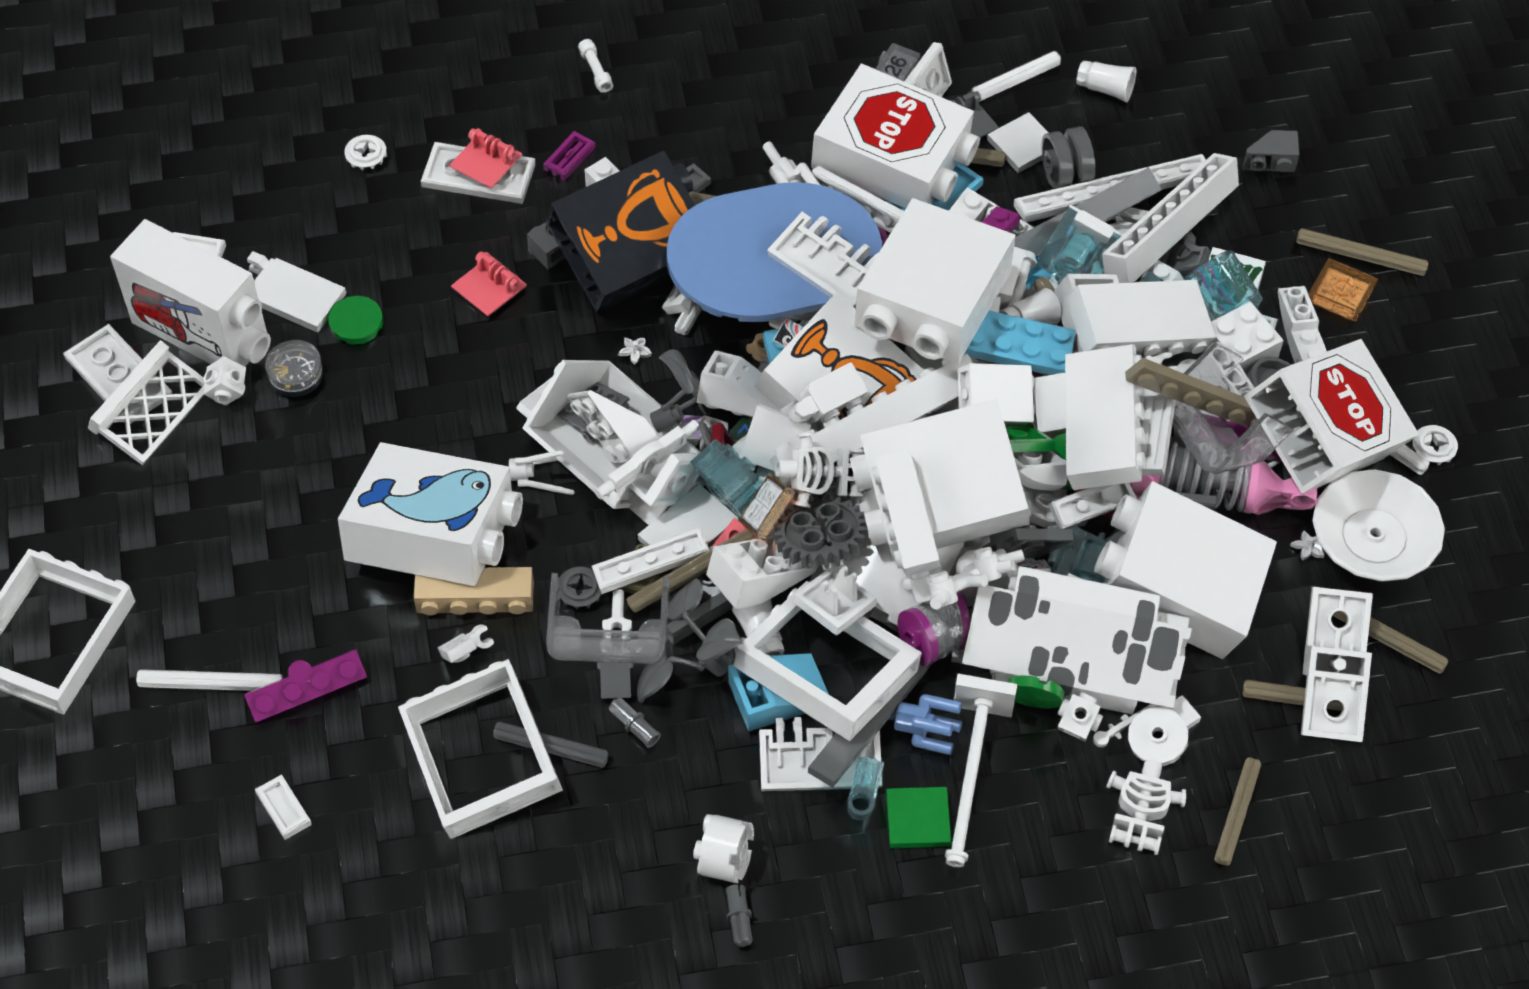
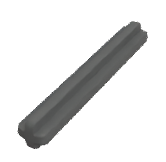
M497 722L493 732L495 739L532 748L525 728ZM540 732L546 750L550 754L601 768L605 767L608 761L607 750Z

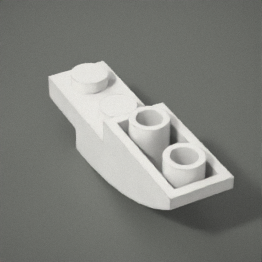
M1305 286L1278 289L1282 320L1294 362L1298 363L1327 352L1318 331L1319 319Z

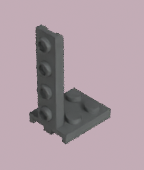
M1027 525L989 535L990 542L982 546V548L991 547L992 552L1004 549L1006 553L1022 549L1024 558H1041L1074 541L1072 529H1059L1057 525L1036 529L1035 525Z

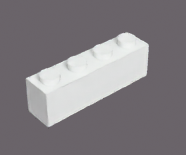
M910 448L876 456L877 466L872 467V472L876 485L882 484L884 494L879 495L883 513L888 511L890 513L892 522L886 523L890 540H897L899 550L893 552L898 569L904 567L906 576L940 568L941 564Z

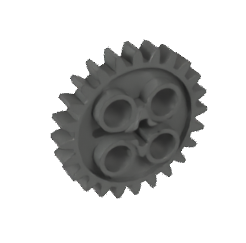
M816 495L814 501L808 503L811 505L810 508L793 505V510L784 509L785 516H778V524L774 525L775 544L777 545L778 552H782L783 559L791 558L792 565L801 561L802 568L812 564L813 570H816L819 564H823L825 569H829V564L832 562L839 567L841 559L850 562V554L859 555V548H865V540H869L864 511L860 512L859 505L852 506L850 499L842 503L841 496L832 501L830 500V495H827L824 500H820Z

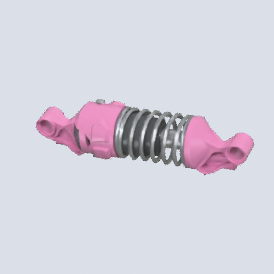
M1176 441L1168 449L1165 475H1142V481L1129 483L1136 498L1143 493L1152 481L1179 493L1210 494L1216 496V489H1219L1215 509L1220 505L1224 495V505L1228 511L1234 507L1237 500V510L1239 512L1257 515L1277 508L1293 510L1311 509L1315 507L1317 501V488L1301 494L1293 478L1282 480L1266 464L1260 453H1246L1243 451L1237 470L1231 469L1233 455L1231 449L1227 451L1223 468L1217 467L1219 455L1217 447L1213 449L1211 458L1209 454H1205L1204 445L1200 447L1199 453H1197L1195 449H1192L1190 443L1186 445V448L1178 447ZM1229 491H1233L1231 500L1229 502Z

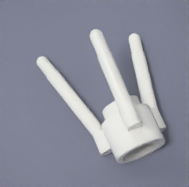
M562 450L525 458L509 459L511 481H518V487L529 486L562 494H575V491L528 480L529 477H534V465L559 461L555 457L562 456L564 454Z

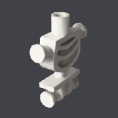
M814 432L797 434V437H800L801 449L793 450V460L778 459L776 461V477L792 478L791 489L799 491L797 502L794 501L793 503L795 506L810 508L811 505L808 504L810 494H823L826 492L834 477L837 478L836 496L864 497V493L858 492L854 474L853 477L848 476V468L852 469L851 463H849V452L851 457L863 455L865 453L864 449L839 448L837 466H834L829 450L820 446L813 447L811 436L814 435ZM821 476H822V477H823V480H822L821 484L819 485V487L817 488V486H818V484H819V482H820ZM848 481H850V493H847Z
M1146 760L1142 774L1130 772L1127 779L1117 776L1116 771L1112 772L1107 788L1110 789L1112 786L1121 790L1119 797L1120 807L1132 817L1116 813L1109 839L1110 843L1113 840L1125 843L1124 847L1128 848L1130 842L1139 844L1138 851H1142L1144 848L1154 851L1155 855L1158 854L1164 826L1147 821L1162 819L1166 816L1170 803L1180 804V807H1185L1186 789H1182L1181 792L1171 791V782L1159 779L1162 769L1161 763L1154 760ZM1132 832L1141 834V837L1133 836Z

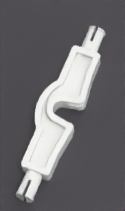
M692 420L683 428L677 426L659 440L652 441L642 447L628 462L609 474L608 481L594 489L596 496L599 499H603L612 491L618 493L646 473L647 464L650 460L655 464L662 463L671 454L684 446L688 437L700 430L699 424Z

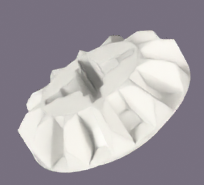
M373 135L355 137L345 147L346 161L350 162L352 168L358 166L362 171L365 167L374 169L376 164H382L383 158L387 157L385 143ZM367 148H369L370 153H368L366 157H363L362 154H364L365 151H367Z
M1429 425L1422 427L1417 431L1419 435L1413 439L1412 449L1429 462H1436L1438 466L1442 462L1449 463L1456 455L1458 449L1455 436L1441 426ZM1431 439L1436 446H1439L1438 452L1430 446Z

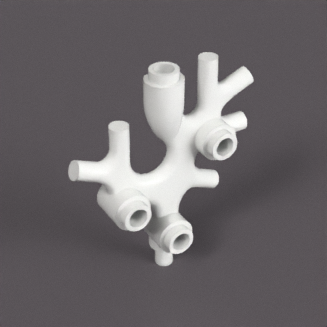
M991 547L981 548L976 551L969 550L957 561V575L948 576L947 571H944L942 568H936L933 572L925 571L911 575L909 579L903 581V588L905 590H913L916 602L931 600L930 606L937 610L957 602V592L969 587H985L989 581L1000 578L1002 573L1015 571V563L1025 561L1022 549L1011 553H1006L1004 549L992 552Z

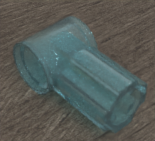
M858 757L847 801V811L852 818L865 820L871 816L875 806L884 762L869 757ZM856 798H864L868 801L869 808L864 811H858L853 807L852 802Z

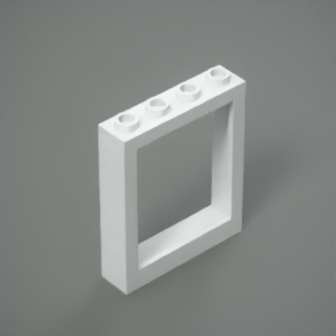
M28 549L0 591V635L39 577L112 604L59 689L0 666V690L64 715L134 605L135 600L130 586L121 580L113 581L105 578L97 571L90 570L89 572L81 569L71 561L63 562L55 559L47 552H36Z
M806 581L799 589L794 588L782 605H776L764 622L759 621L746 639L741 638L742 644L734 649V653H736L734 667L850 741L917 673L922 652L866 617H860L843 631L890 661L847 705L839 702L759 650L801 610L799 606L793 603V597L796 592L810 583Z
M509 659L503 662H495L485 670L467 674L457 682L439 686L429 694L411 698L405 704L398 706L443 828L450 839L563 791ZM508 687L542 773L453 811L420 724Z

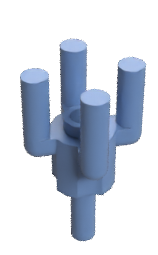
M924 694L920 697L919 705L906 702L900 703L889 720L895 721V730L913 734L912 745L914 747L951 755L954 747L953 743L927 738L926 734L927 732L951 736L952 731L960 732L962 721L931 714V708L959 714L962 703Z

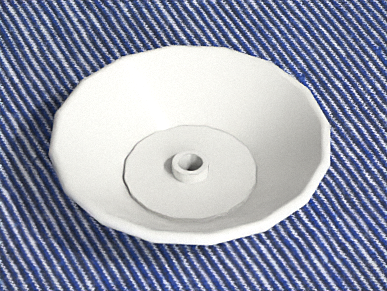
M1376 469L1350 472L1330 482L1317 498L1312 520L1318 543L1333 562L1356 576L1377 581L1408 579L1427 569L1442 550L1445 532L1438 506L1422 487L1401 475Z

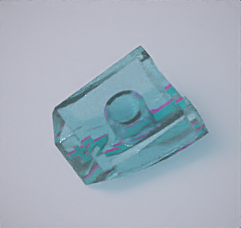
M1230 250L1216 255L1183 279L1197 280L1211 322L1250 301L1257 309L1263 299L1235 253Z

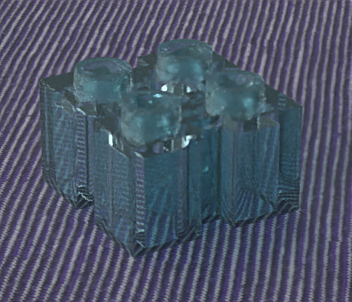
M716 439L691 461L699 476L705 480L704 483L711 494L725 506L728 505L740 518L764 484V481L756 473H753L756 468L745 456L739 458L738 453L731 445L726 444L724 446Z

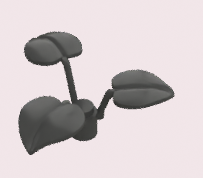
M674 349L664 352L660 355L659 359L671 369L682 390L666 404L661 405L660 409L650 413L651 422L658 433L670 428L673 430L677 426L680 428L686 426L688 423L680 424V421L684 419L682 410L696 403L700 379L695 372L689 370L682 354ZM685 393H692L694 396L691 400L680 406L678 404L673 405ZM698 403L703 414L707 415L712 412L713 409ZM699 422L700 431L711 454L716 475L721 472L724 465L711 446L712 427L708 428L705 422Z
M697 578L693 579L676 593L668 606L667 615L672 621H676L683 616L684 620L703 641V645L696 654L698 663L675 656L668 658L665 653L654 657L644 667L638 680L637 696L642 704L647 697L656 693L667 683L673 671V663L691 666L699 671H703L706 668L715 676L720 677L727 672L728 665H731L732 662L731 657L725 653L742 644L735 624L728 618L716 623L709 630L707 636L691 620L689 612L699 605L703 594L702 583Z

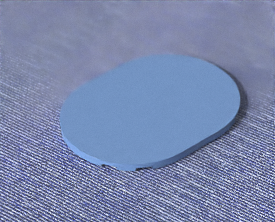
M802 182L773 184L716 196L689 209L676 222L670 233L667 243V267L670 277L685 298L691 299L702 306V310L718 317L724 315L739 318L738 321L764 322L818 311L831 298L768 256V248L801 212L811 217L812 224L807 229L821 216L829 220L828 225L819 235L820 238L833 225L840 226L842 231L839 236L854 247V252L849 256L850 258L862 245L867 244L870 246L871 251L861 264L862 266H865L875 254L880 252L882 248L881 235L871 215L854 199L837 190L822 185Z

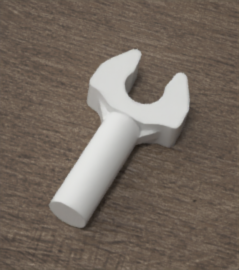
M621 589L613 591L612 617L602 621L603 634L608 641H611L614 628L622 629L623 641H626L632 633L631 620L623 617L624 591Z

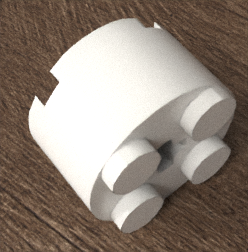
M707 814L703 824L702 841L698 840L694 848V859H699L697 872L703 876L739 883L738 879H743L751 858L752 850L748 849L747 841L754 839L753 824L719 815Z

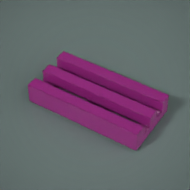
M574 131L544 162V170L547 172L551 170L554 176L560 175V179L565 181L595 149V142ZM578 140L579 142L577 143V145L573 149H570ZM565 154L566 156L562 159V161L558 165H555Z

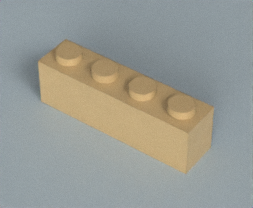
M532 567L484 568L476 586L415 574L414 602L416 611L426 615H435L437 613L462 615L475 612L483 614H494L495 612L522 614L524 612H533L534 580Z

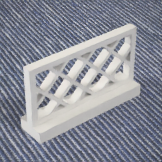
M161 340L93 414L88 425V429L96 435L98 433L102 434L142 465L204 396V377L168 351L169 346ZM169 361L178 368L179 376L163 377L162 367ZM184 381H195L202 388L198 393L186 394ZM180 382L181 394L166 395L164 383ZM150 383H160L161 395L146 396L145 386ZM182 400L183 410L181 412L168 413L167 401ZM162 401L164 413L148 414L147 402ZM143 402L144 415H128L127 406L130 403ZM165 419L166 429L163 432L151 433L149 420ZM145 420L147 433L131 434L129 421ZM114 422H125L127 434L115 435L108 428ZM148 439L149 448L142 455L133 448L132 440Z

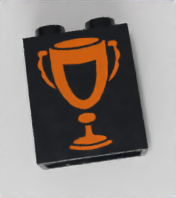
M661 151L551 203L545 223L596 313L670 278L667 267L668 239L676 222L689 209L694 207L695 203L689 195L694 187L688 170L681 162L672 165L665 151Z

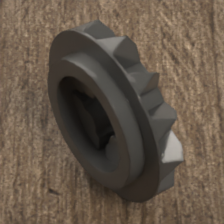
M571 568L565 571L557 582L558 597L563 600L566 606L571 605L576 609L583 606L589 608L593 602L599 601L601 591L594 572L590 568ZM583 581L585 590L582 591V594L577 595L576 588Z

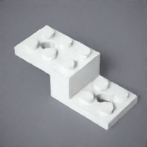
M1312 587L1302 673L1307 675L1301 735L1357 742L1363 741L1372 653L1366 652L1372 593ZM1336 611H1342L1347 616V623L1342 628H1336L1331 622V617ZM1332 700H1338L1343 706V711L1338 717H1331L1327 713V704Z

